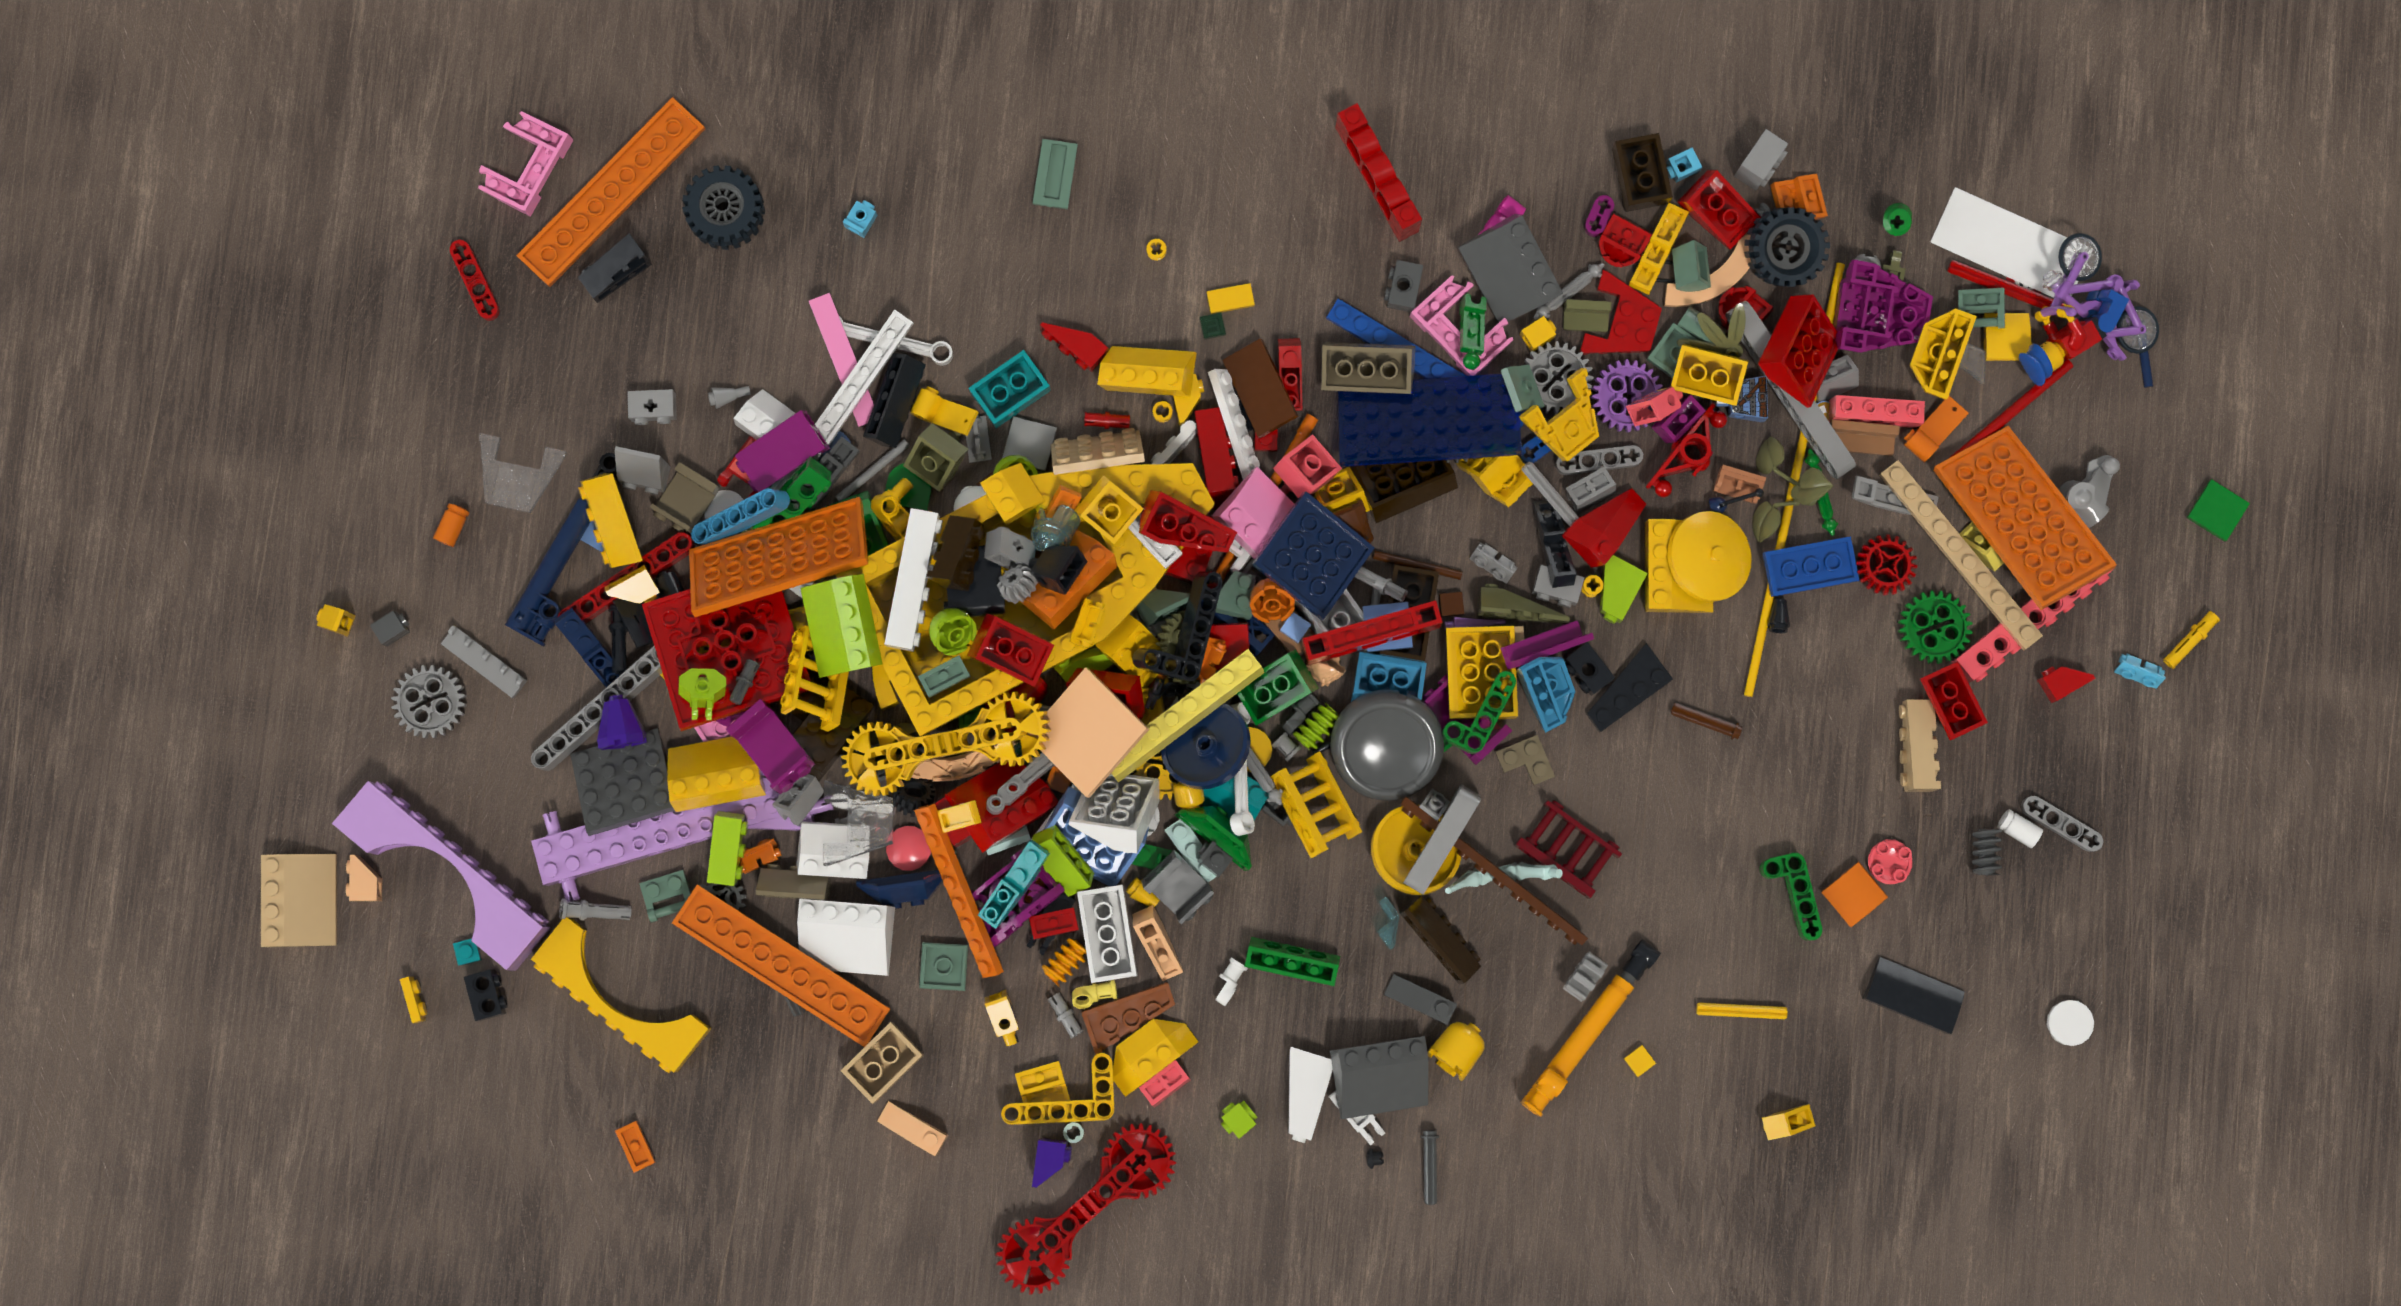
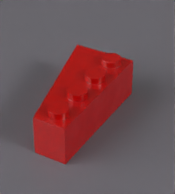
M1219 407L1195 411L1205 485L1215 503L1211 510L1218 509L1239 486L1238 477L1233 476L1232 469L1236 468L1234 455H1229L1228 448H1232L1229 436L1226 435V426Z

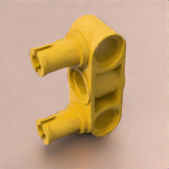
M902 478L891 490L884 491L882 494L874 496L871 500L872 511L896 541L905 537L909 520V513L900 504V500L913 488L912 483L906 478ZM886 501L887 506L885 510H883V503Z

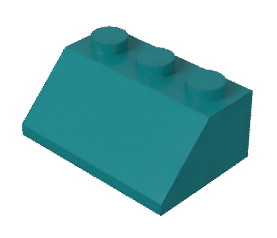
M1247 776L1248 809L1255 821L1266 799H1268L1269 793L1263 791L1257 781ZM1234 777L1218 787L1203 789L1205 800L1202 804L1206 807H1220L1227 813L1226 817L1229 820L1232 814L1235 813Z

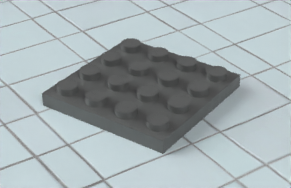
M658 728L646 731L647 743L632 747L629 745L625 746V748L601 750L596 746L570 754L588 836L675 811L669 801L668 766Z

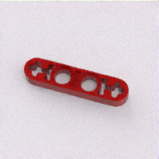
M464 240L454 241L450 246V254L479 315L487 321L495 320L499 316L500 309L471 247ZM462 246L466 248L463 253L468 260H463L460 254L456 253L458 252L457 247ZM468 265L476 267V272L472 276H466L464 273V269ZM479 284L484 285V294L481 296L474 295L473 290L475 286ZM486 300L490 307H494L491 310V315L483 313L486 307L482 301Z

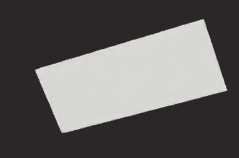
M1954 188L1931 243L2053 298L2055 293L2051 290L2052 286L2048 285L2058 277L2060 278L2059 281H2061L2064 276L2060 268L2058 254L2062 243L2067 237L1961 189ZM2071 240L2066 245L2063 253L2065 267L2068 268L2074 253L2087 252L2090 256L2092 248ZM2088 260L2085 261L2078 276H2081Z

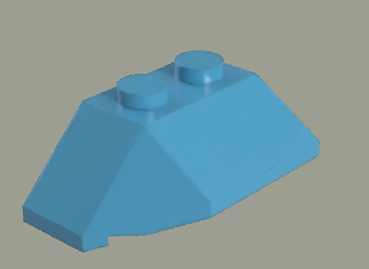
M1538 657L1519 667L1516 672L1528 703L1544 732L1546 733L1565 723L1566 714L1571 706L1575 689L1564 659L1562 657Z

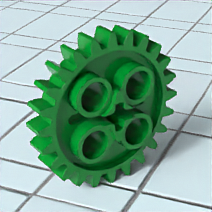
M1933 590L1928 592V597L1923 592L1919 594L1920 600L1917 597L1911 599L1913 605L1910 603L1905 604L1908 611L1900 612L1905 617V619L1898 621L1899 624L1904 625L1903 628L1898 630L1899 633H1904L1905 635L1900 641L1908 642L1904 649L1912 648L1911 656L1917 653L1920 654L1919 661L1927 657V662L1930 664L1935 658L1937 664H1940L1943 657L1946 662L1951 661L1950 654L1956 658L1959 656L1957 650L1965 651L1962 643H1970V640L1965 636L1973 633L1967 629L1973 622L1966 621L1965 618L1971 614H1963L1962 611L1966 605L1959 607L1957 605L1959 598L1951 601V593L1947 594L1944 598L1942 591H1939L1935 596ZM1938 607L1946 611L1945 618H1940L1937 615ZM1917 615L1924 617V626H1919L1916 623ZM1950 619L1954 620L1953 623L1937 630L1917 635L1918 631L1929 628L1932 625H1937ZM1947 628L1952 629L1954 632L1952 640L1948 639L1945 635ZM1926 636L1933 639L1934 644L1932 647L1925 645L1924 638Z

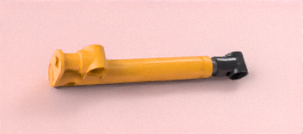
M1643 939L1636 945L1630 954L1632 956L1631 959L1622 968V974L1614 976L1611 984H1608L1530 1091L1520 1103L1538 1117H1542V1111L1546 1105L1561 1093L1568 1083L1566 1079L1625 1002L1627 996L1634 990L1632 986L1634 981L1640 980L1644 971L1652 967L1661 952Z

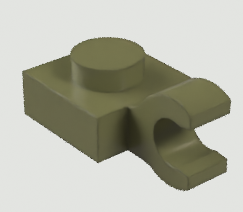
M1893 250L1890 253L1889 265L1883 264L1882 270L1889 274L1893 273L1898 276V279L1904 281L1906 268L1899 267L1902 252Z

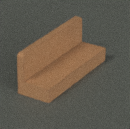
M1833 419L1829 422L1849 452L1892 456L1894 454L1895 438L1899 435L1900 426Z

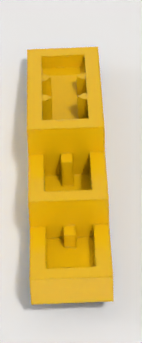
M1668 203L1629 283L1630 287L1645 294H1650L1689 211Z

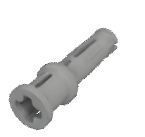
M562 898L559 916L560 919L571 917L579 918V920L583 921L587 918L630 920L631 906L588 903L586 900L574 902Z

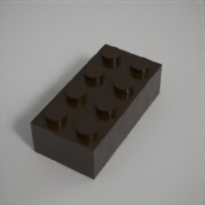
M1394 565L1391 577L1392 583L1408 591L1403 602H1408L1409 608L1435 601L1439 572ZM1388 595L1387 604L1401 603ZM1430 631L1413 635L1412 648L1379 651V655L1425 662Z

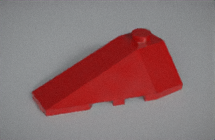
M1632 488L1609 500V502L1593 509L1588 514L1577 518L1564 532L1562 537L1591 568L1603 566L1618 550L1645 508L1646 503Z
M1150 491L1140 515L1139 533L1161 544L1228 553L1237 534L1235 530L1161 491Z

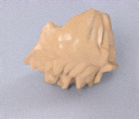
M1340 657L1309 666L1307 663L1306 665L1308 670L1311 671L1312 677L1321 683V687L1324 685L1329 686L1330 683L1339 679L1346 672V668L1342 667L1339 663Z

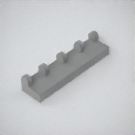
M454 625L451 626L448 630L449 634L442 641L441 645L514 699L527 680Z

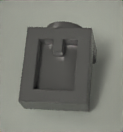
M1214 840L1210 844L1205 842L1198 851L1200 857L1197 861L1219 878L1233 858L1216 846L1217 843Z

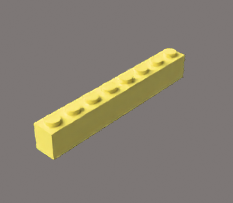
M1247 649L1146 725L1149 731L1111 773L1119 783L1265 673L1250 650Z

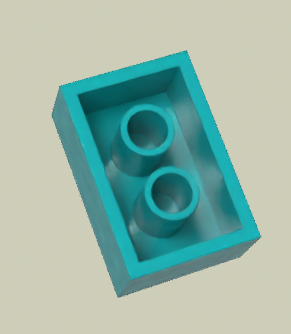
M1022 350L968 388L970 394L995 429L1051 391L1050 385L1025 350Z

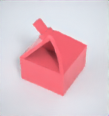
M1312 434L1285 455L1273 469L1284 481L1285 485L1280 490L1285 495L1291 491L1299 498L1303 492L1313 495L1331 481L1342 467Z

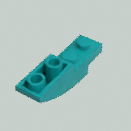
M1030 840L1005 878L1001 879L978 916L997 929L1035 880L1050 853L1035 841Z

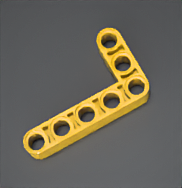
M1099 1053L1092 1059L1093 1100L1011 1103L1002 1109L1001 1116L1003 1121L1008 1125L1105 1121L1110 1119L1114 1114L1112 1059L1106 1053ZM1103 1057L1107 1059L1108 1067L1105 1070L1097 1069L1095 1061L1098 1058ZM1099 1081L1108 1082V1092L1100 1093L1097 1091L1096 1084ZM1103 1103L1110 1107V1114L1105 1117L1100 1116L1097 1112V1107ZM1080 1104L1087 1108V1115L1082 1118L1077 1117L1074 1113V1108ZM1054 1106L1063 1107L1065 1113L1062 1118L1056 1119L1051 1115V1110ZM1031 1107H1038L1041 1110L1039 1119L1032 1120L1028 1116V1111ZM1009 1108H1015L1018 1111V1117L1014 1121H1009L1005 1117V1112Z

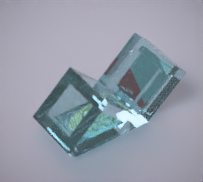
M1384 897L1377 903L1390 922L1376 931V933L1387 948L1391 950L1395 947L1399 914L1388 898Z

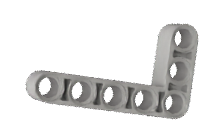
M1462 784L1459 786L1451 799L1449 808L1405 878L1404 884L1422 895L1425 893L1479 805L1481 795Z

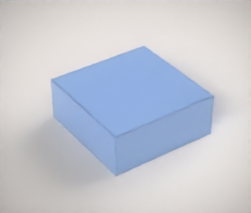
M1293 612L1281 627L1280 632L1296 643H1299L1311 624Z

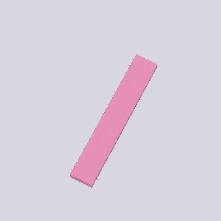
M827 293L810 300L809 304L841 384H843L856 366L857 360L831 295ZM867 390L853 411L859 427L868 424L874 407L869 390Z

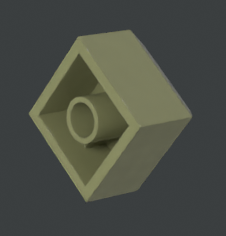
M932 423L919 435L903 466L940 492L953 479L968 448L959 442L960 433L952 431V433L949 432L947 434Z

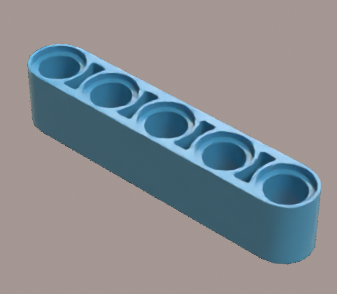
M770 488L764 489L696 524L691 532L692 540L695 543L705 545L737 535L784 511L789 506L790 497L786 491Z

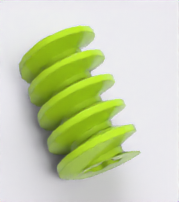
M1325 703L1326 707L1322 705L1317 707L1320 714L1314 711L1311 713L1314 721L1309 718L1305 720L1308 727L1300 725L1301 733L1296 731L1293 733V736L1309 751L1310 747L1318 749L1316 740L1324 742L1322 734L1331 735L1328 728L1334 727V721L1339 716L1327 703Z

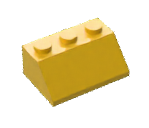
M1682 344L1671 387L1676 391L1737 406L1749 360Z

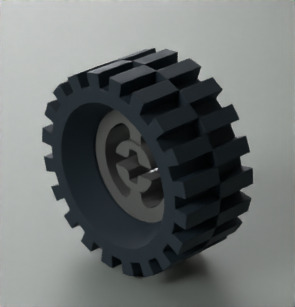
M1776 208L1773 211L1763 213L1762 218H1757L1753 222L1756 226L1749 228L1747 234L1751 235L1750 240H1745L1744 246H1749V251L1744 253L1745 258L1751 259L1748 266L1750 269L1756 270L1754 274L1758 278H1763V282L1774 284V286L1795 287L1796 285H1804L1807 283L1806 280H1813L1817 277L1815 272L1822 271L1825 267L1821 264L1822 261H1828L1829 254L1824 253L1825 248H1830V242H1825L1824 237L1829 235L1827 230L1821 229L1824 225L1822 221L1814 219L1816 215L1811 212H1805L1806 210L1802 208ZM1782 232V236L1777 238L1774 243L1785 244L1791 247H1798L1799 243L1798 253L1794 250H1785L1779 247H1773L1772 252L1774 238ZM1797 253L1796 257L1789 262V258Z

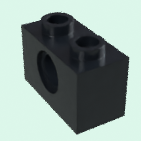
M1588 642L1564 660L1571 676L1575 675L1580 681L1578 685L1585 694L1589 693L1592 696L1615 679V676ZM1583 665H1590L1593 668L1592 676L1583 674Z

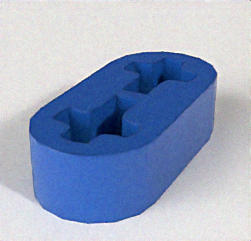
M1536 436L1521 447L1519 457L1525 464L1527 462L1535 463L1552 450L1547 445L1540 447L1539 444L1543 441ZM1535 447L1537 448V451L1533 454V459L1524 457L1525 449L1531 451Z

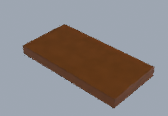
M1261 338L1222 360L1232 378L1233 385L1257 437L1262 438L1299 417L1267 347Z

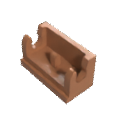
M1722 465L1719 468L1713 492L1736 498L1755 492L1758 488L1763 489L1766 477ZM1755 496L1743 501L1757 504L1760 497Z

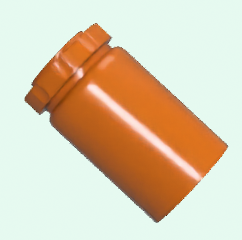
M449 503L447 506L448 510H445L433 539L454 547L469 512L460 506Z

